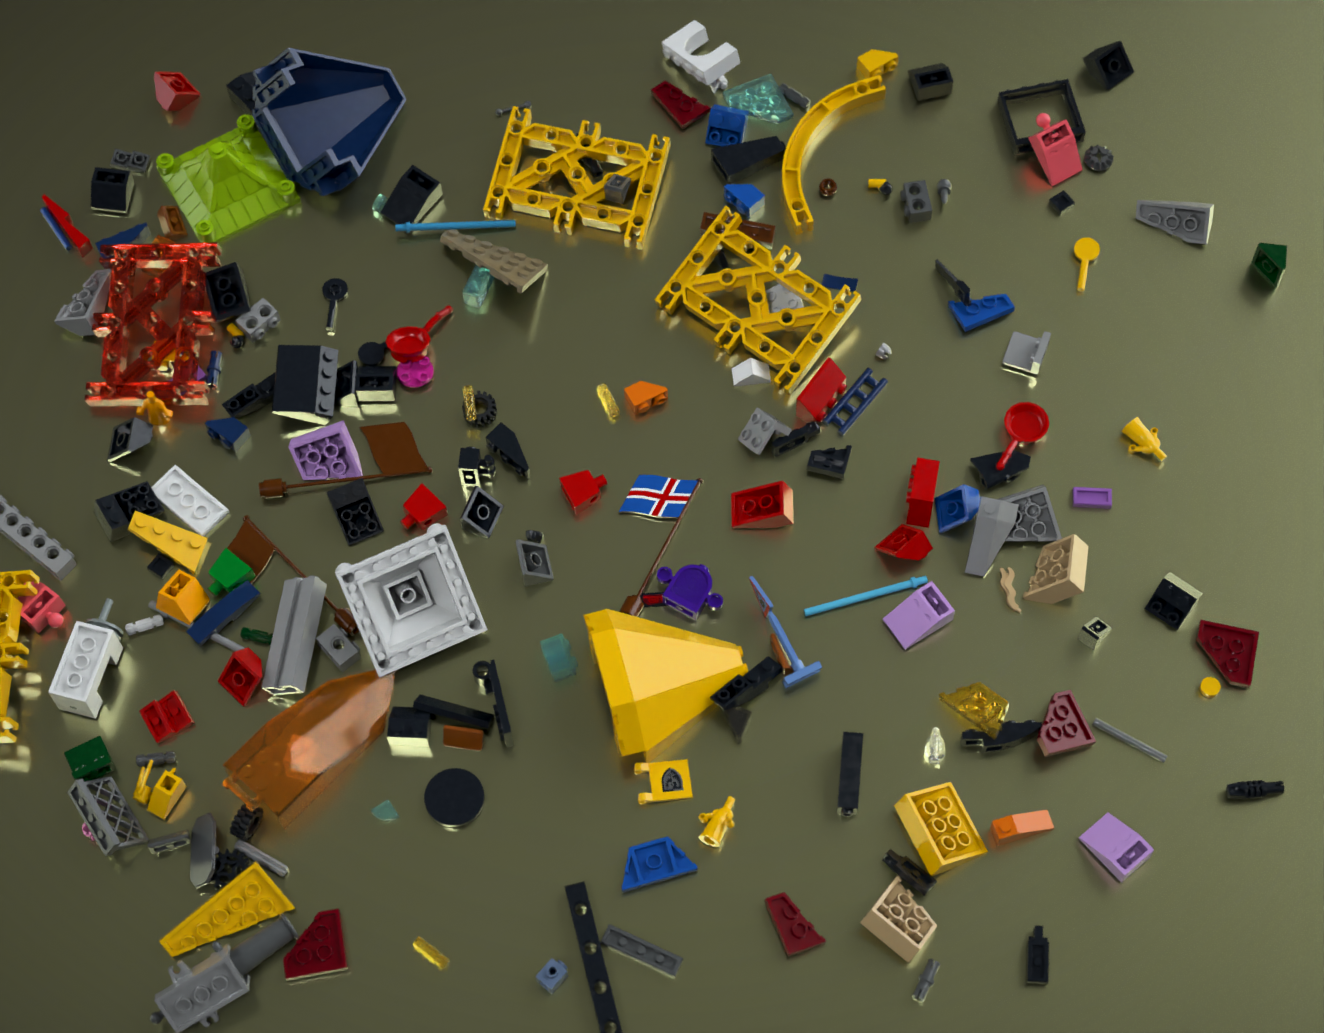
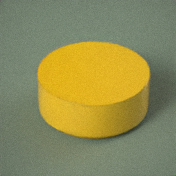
M1213 677L1204 678L1200 684V692L1207 698L1217 696L1221 688L1219 681Z

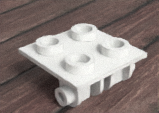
M780 284L766 290L769 313L780 312L784 308L797 309L804 307L800 297Z

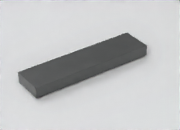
M610 924L600 941L601 945L672 978H675L683 962L682 957Z

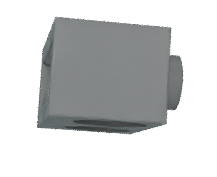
M262 298L251 307L250 312L244 313L235 321L237 327L254 343L256 340L261 339L270 328H274L280 321L278 311Z

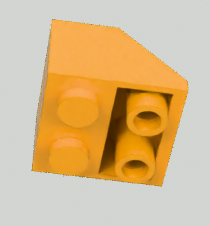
M178 570L158 592L156 608L190 625L208 605L210 598L195 577Z

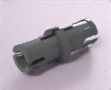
M928 959L924 972L919 975L918 985L912 994V997L916 1000L919 997L920 1002H924L930 986H933L935 982L933 979L941 966L937 961L933 963V959Z

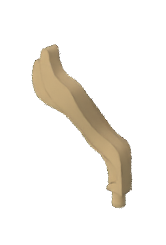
M1001 567L999 570L1001 573L999 583L1007 595L1006 603L1013 611L1020 613L1022 610L1015 602L1016 591L1011 585L1015 573L1010 567L1007 568L1008 573Z

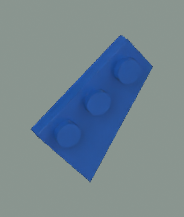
M1007 294L984 296L983 299L972 300L970 298V306H965L962 302L955 303V300L948 301V307L965 332L1015 311V306Z

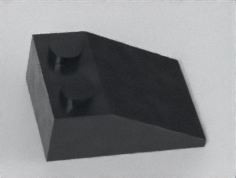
M237 262L202 273L216 323L251 311L243 270Z

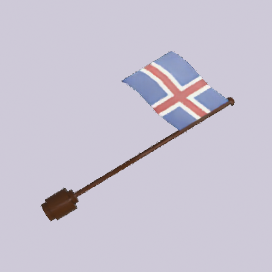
M639 475L619 513H637L657 518H677V521L638 594L627 596L619 612L636 617L640 615L644 607L640 596L700 484H703L702 478H697L696 480H677L657 475Z

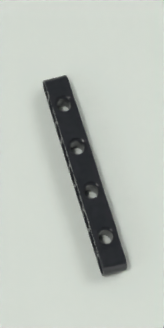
M585 882L564 886L600 1033H607L605 1029L608 1026L616 1027L614 1033H622ZM580 908L587 910L584 915L576 914V911ZM589 947L596 948L594 954H587L585 951ZM599 986L606 988V991L602 994L595 992Z

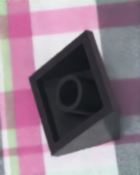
M355 360L337 369L334 407H358L355 393L358 365Z
M475 486L460 517L462 530L487 539L490 538L504 505L480 487Z

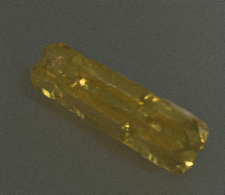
M605 383L598 385L597 391L601 395V399L608 409L610 416H618L620 410L610 391H608L607 385Z
M464 386L466 419L468 421L476 420L473 386Z
M418 937L414 941V947L419 951L421 950L425 956L436 962L439 967L445 968L448 965L449 959L444 954L441 955V952L431 944L426 943V940L422 937Z

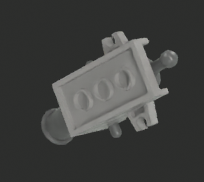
M282 913L278 920L231 950L229 944L222 947L218 941H214L212 947L215 952L208 959L192 967V970L182 960L177 963V966L181 968L180 971H175L173 965L169 967L168 971L173 984L155 994L154 1001L160 1008V1011L152 1013L150 1021L153 1024H159L166 1017L176 1033L183 1031L198 1021L205 1027L210 1026V1022L207 1021L208 1017H213L214 1022L218 1021L219 1016L216 1010L249 991L250 976L245 974L293 938H299L293 925Z

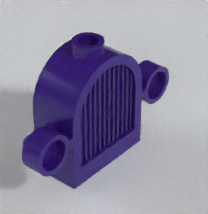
M705 565L684 566L677 571L675 576H672V570L668 567L658 569L657 580L662 584H669L662 595V602L694 620L698 619L706 604L714 611L722 608L723 597L718 593L712 594V577Z

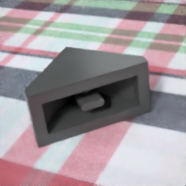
M613 174L604 185L606 200L623 204L631 178Z

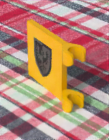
M688 759L635 763L634 773L643 774L649 772L651 793H640L638 795V803L640 805L693 798Z

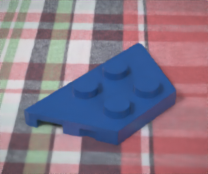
M668 836L629 847L622 892L698 871L697 865L692 863Z

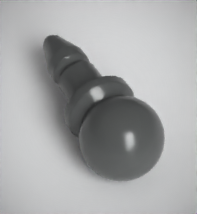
M941 179L937 184V189L942 203L946 204L948 195L951 192V182L947 179Z

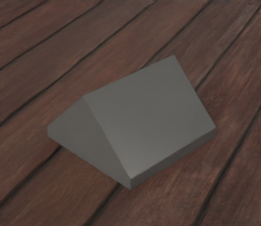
M519 539L516 540L524 585L530 586L554 580L547 546Z

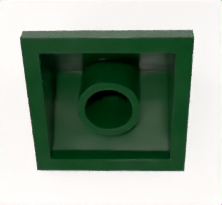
M1259 243L1251 262L1275 288L1279 287L1286 269L1287 246Z

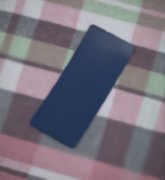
M824 274L822 286L841 290L846 284L849 286L850 291H856L858 278H844Z

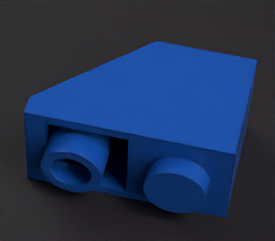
M726 184L724 186L725 200L728 203L734 204L741 214H745L749 218L765 205V195L752 184Z

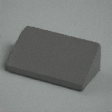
M189 830L151 839L148 842V848L152 854L191 844Z

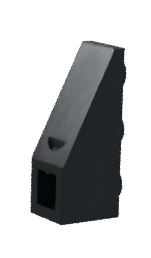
M500 422L486 436V447L491 453H497L506 465L510 464L514 467L518 475L529 479L531 477L530 469L515 433Z

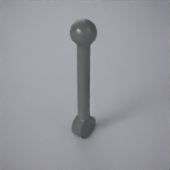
M525 101L524 104L516 107L518 109L524 107L529 109L531 108V102ZM513 107L502 110L496 109L495 113L500 116L502 113L512 111Z

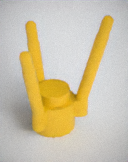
M152 759L149 761L146 771L144 766L141 767L132 799L142 804H147L152 796V788L145 785L153 764ZM173 768L170 773L174 774L176 768Z

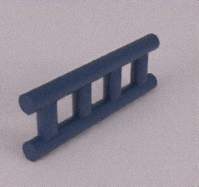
M867 368L823 419V423L827 426L834 422L841 427L838 430L841 436H844L888 383V380L885 378L878 382L870 375L873 371L870 368ZM864 382L874 387L868 395L859 389ZM854 395L863 400L857 408L848 403ZM843 408L851 413L846 422L837 416Z

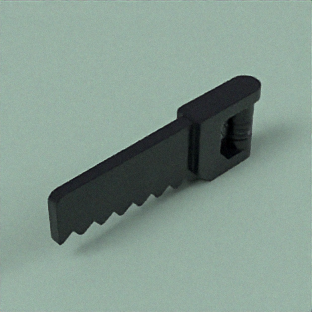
M938 259L935 260L936 269L954 289L955 295L965 306H970V288L964 281L958 280L957 277L948 271Z

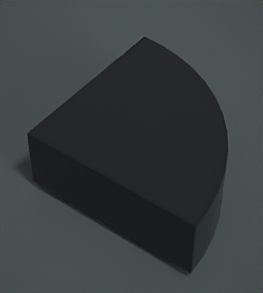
M721 249L715 260L722 269L729 267L724 251Z

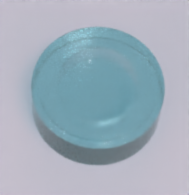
M383 194L378 195L372 209L378 213L381 212L388 200L387 197Z

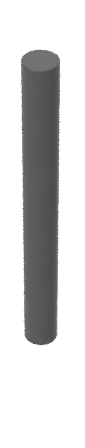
M1095 718L1093 726L1157 760L1165 762L1167 755Z

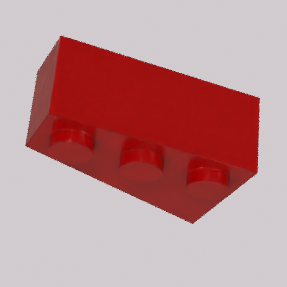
M917 457L916 465L912 464L910 476H914V478H910L908 489L912 491H907L906 503H909L906 524L929 528L940 461Z

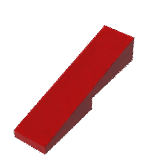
M44 194L41 198L45 207L83 258L93 249L90 239L72 226L73 221L69 213Z

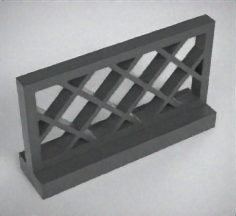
M111 776L86 782L83 779H78L68 790L67 793L105 857L112 855L117 850L146 844L149 841V838ZM103 784H108V786L111 789V792L102 788L101 786ZM88 788L95 790V795L91 794ZM99 793L109 797L108 801L99 798ZM112 799L119 802L121 807L112 804ZM98 804L106 807L105 811L101 810ZM110 809L114 812H117L118 816L115 817L109 814L108 810ZM121 816L127 817L130 824L121 820ZM107 819L110 820V821H112V822H114V823H115V826H114V827L110 826V824H109V822L107 821ZM118 825L128 829L127 833L118 830ZM131 831L138 834L140 838L137 839L131 836ZM117 836L125 839V841L121 843Z

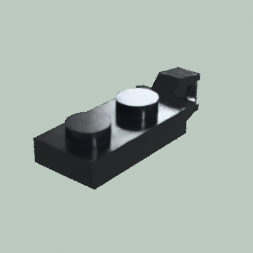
M816 421L806 423L800 429H794L790 432L789 436L785 435L776 438L771 442L772 454L774 457H778L807 443L809 438L820 433V427Z
M890 849L882 859L892 871L924 896L937 883L936 879L906 855L904 857L899 856Z
M1035 926L1033 937L1029 936L1027 942V983L1048 984L1049 942L1048 938L1043 937V926Z

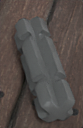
M782 83L779 87L778 92L782 95L786 94L787 98L797 104L800 103V106L803 108L809 106L810 99L806 96L802 97L801 93L793 88H789L785 83Z
M174 751L166 752V754L163 752L147 754V756L141 754L136 756V764L139 767L146 766L151 759L153 760L152 765L165 764V762L175 763L176 754Z

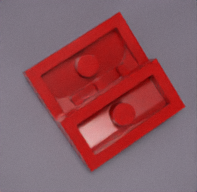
M175 690L159 701L153 700L139 710L156 743L163 742L177 735L195 723L178 692Z

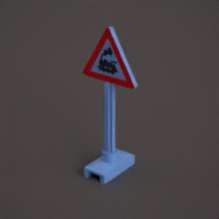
M749 577L765 619L769 618V622L784 648L794 671L784 677L782 683L785 689L819 673L820 669L823 668L819 661L805 667L802 661L798 659L781 624L772 613L773 604L754 577Z

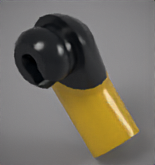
M868 179V188H878L884 195L892 193L893 188L886 179Z
M231 323L227 326V331L233 335L230 345L234 348H239L243 345L244 333L235 324Z

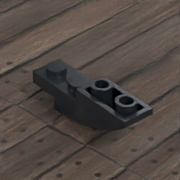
M275 372L257 385L250 384L222 404L231 418L245 416L273 402Z
M767 656L744 676L738 674L714 693L710 699L723 710L738 707L768 689V683L782 672V666Z
M1010 720L1001 723L1000 731L996 729H986L985 731L968 729L961 734V746H981V753L1013 748L1036 736L1040 731L1042 722L1027 720L1023 723H1016V721Z

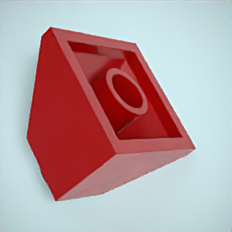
M181 72L154 73L156 100L166 111H180L201 95Z
M901 524L877 544L875 549L897 558L920 560L925 558L933 547L923 530Z
M249 647L232 653L218 679V682L243 707L247 705L262 678V660Z

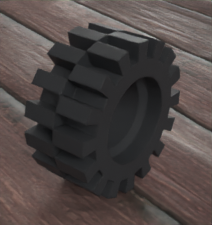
M477 391L475 395L472 392L471 397L467 395L466 400H463V415L465 421L469 422L471 426L475 424V427L479 428V424H482V427H485V423L490 425L491 420H495L497 408L495 399H492L491 394L487 396V392L483 391V394H481L480 391ZM478 404H483L487 407V410L482 414H475L472 411L473 407Z
M245 802L241 806V809L237 811L238 814L234 816V821H232V826L230 827V833L243 841L249 840L255 834L254 832L255 830L257 831L264 813L262 808L250 802Z

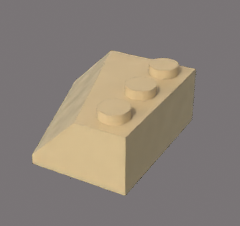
M1076 534L1044 545L1035 565L1038 567L1034 576L1030 577L1028 582L1030 588L1028 592H1024L1022 598L1054 604L1083 593L1089 546Z
M897 875L860 923L909 963L923 947L937 925L925 909L916 904L912 898L914 895L910 890L906 891L900 883L902 881L901 878Z

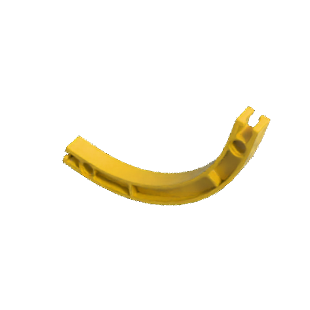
M880 75L857 81L830 93L816 103L793 130L783 159L782 194L789 220L796 235L803 233L801 222L798 221L805 220L808 232L813 230L814 220L802 192L800 180L801 167L809 146L822 129L840 115L857 107L885 99L886 87L885 85L881 86L882 78Z

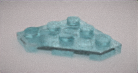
M771 73L723 91V97L729 107L749 111L750 116L775 124L794 117L790 106Z

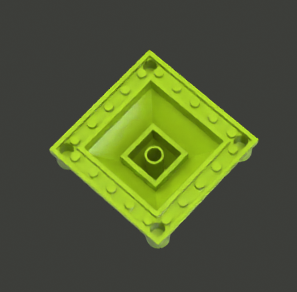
M249 114L241 115L237 119V128L206 142V144H202L177 158H173L171 154L164 153L156 159V168L204 249L301 202L294 183L287 180L276 158L258 131L254 118Z

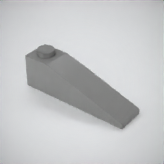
M983 496L980 497L965 573L985 576L1015 524L1019 504Z

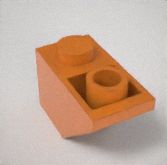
M639 381L624 388V395L636 415L648 411L650 407L656 404H663L668 399V389L656 384Z

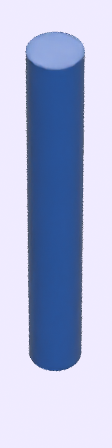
M43 207L40 212L67 251L71 250L73 246L49 210Z

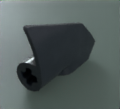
M1013 451L1003 470L996 469V463L1000 460L1003 452L974 457L970 461L979 471L980 482L987 490L1003 481L1010 483L1016 480L1022 471L1029 469L1031 457Z

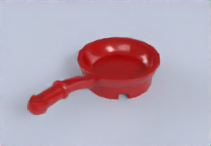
M449 305L445 306L444 309L436 312L423 328L407 326L392 331L386 338V345L391 351L392 358L401 363H407V360H411L412 363L422 360L427 355V348L431 340L429 336L430 330L438 321L451 314L453 308Z
M1019 402L1011 406L1006 412L1004 418L1005 429L1012 441L996 463L997 470L1005 468V464L1011 458V454L1018 444L1029 445V443H1037L1047 433L1049 417L1043 408L1034 403Z

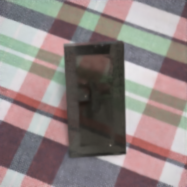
M738 706L728 710L722 709L737 744H741L751 722L752 712Z

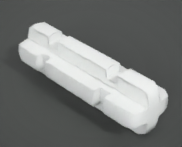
M158 614L153 616V618L148 617L135 621V624H126L125 629L128 635L136 634V631L142 632L152 629L155 625L156 627L162 626L164 620L162 615Z

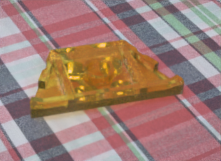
M981 682L973 683L967 687L956 688L954 693L946 695L945 692L939 694L940 701L993 739L997 738L1009 708L1007 700Z

